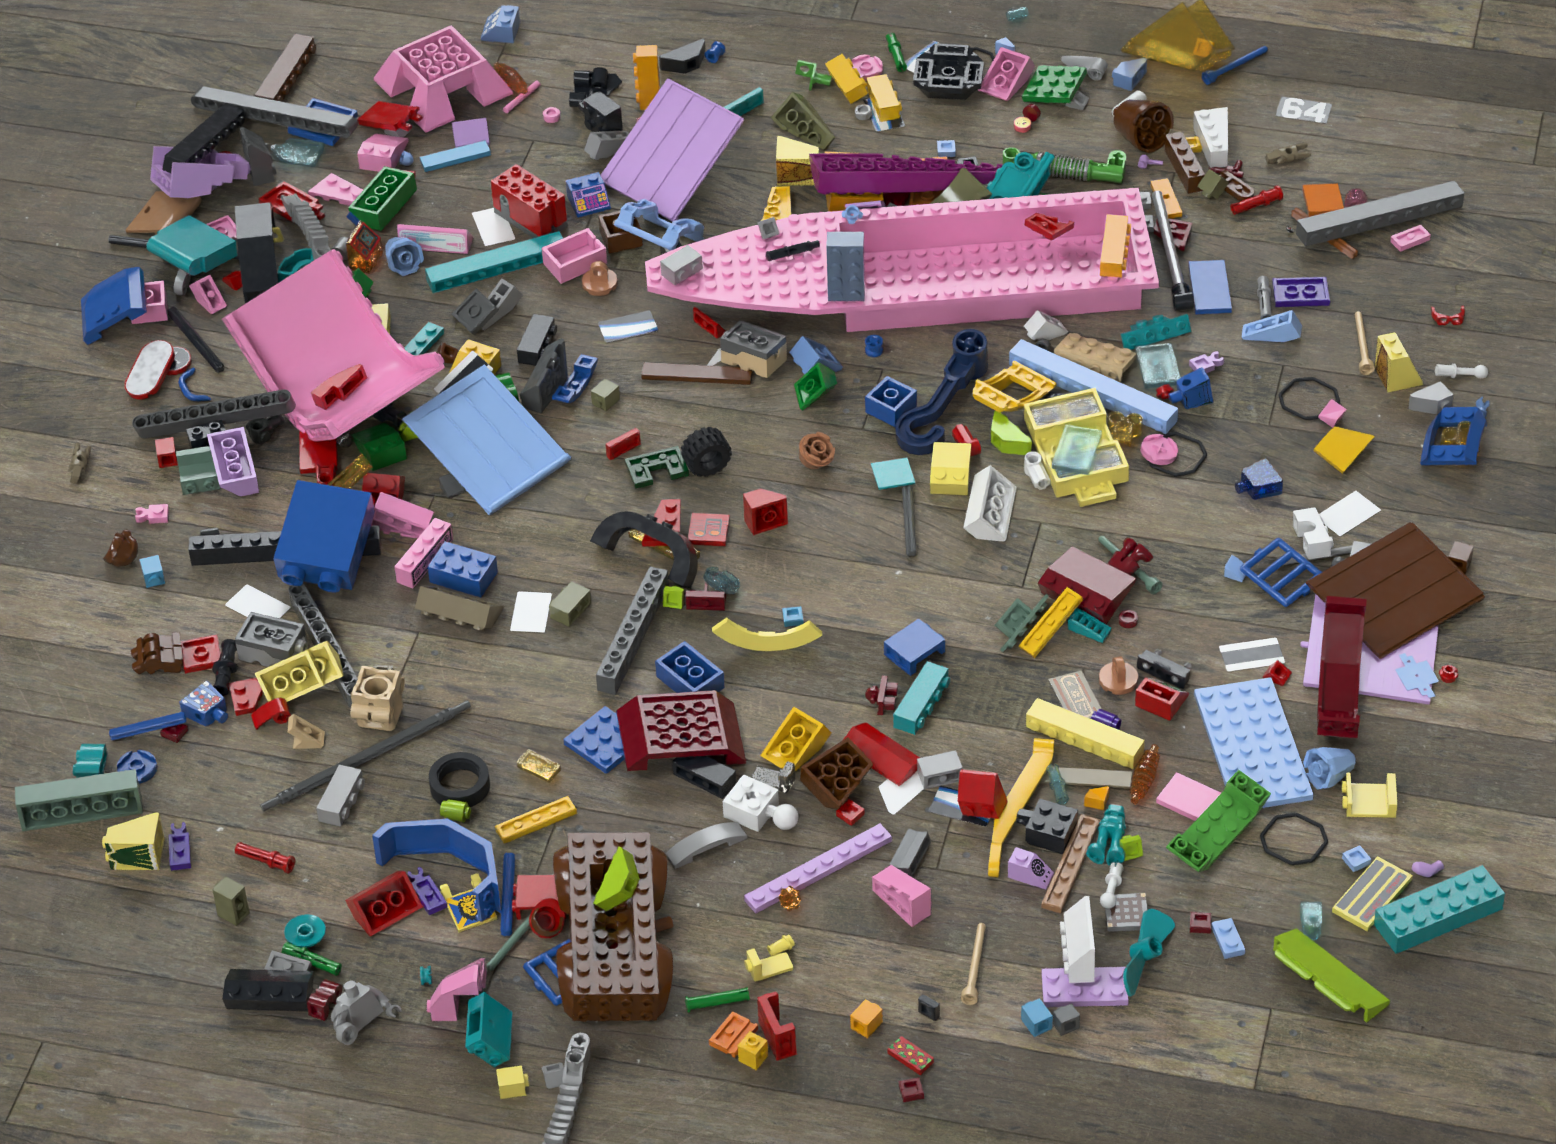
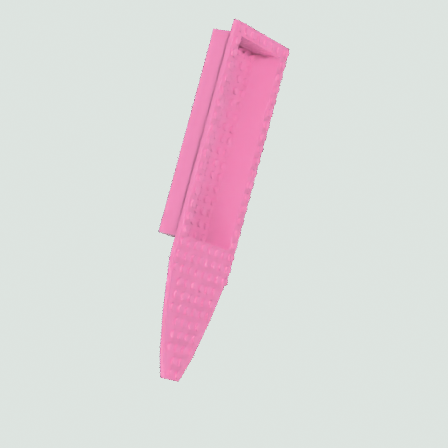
M1139 188L859 209V212L863 213V217L856 220L855 224H849L848 220L842 217V211L792 214L788 218L776 220L779 235L762 240L759 227L755 225L688 244L702 255L703 269L677 285L672 284L661 275L660 261L685 246L645 262L647 290L649 292L684 301L740 309L809 315L844 313L847 332L1031 318L1037 310L1049 316L1141 309L1142 289L1159 288ZM1035 213H1040L1046 216L1057 217L1058 222L1066 224L1069 220L1073 221L1074 228L1051 241L1041 234L1032 231L1024 223L1026 218ZM1107 214L1128 216V223H1131V234H1127L1130 235L1129 246H1126L1128 247V258H1124L1127 259L1126 270L1122 271V278L1100 276V261ZM827 232H864V301H828ZM816 240L820 243V247L814 248L812 251L771 260L770 262L767 261L765 256L766 251L784 248L785 246L788 247Z

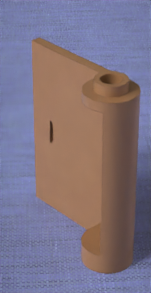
M156 191L127 227L126 232L155 233L156 235L157 231L188 215L191 216L201 204V197L174 198L169 197L163 191Z

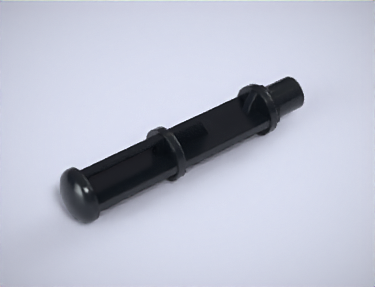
M816 240L788 247L785 246L784 248L766 251L765 256L767 261L770 262L771 260L812 251L814 248L820 247V243Z

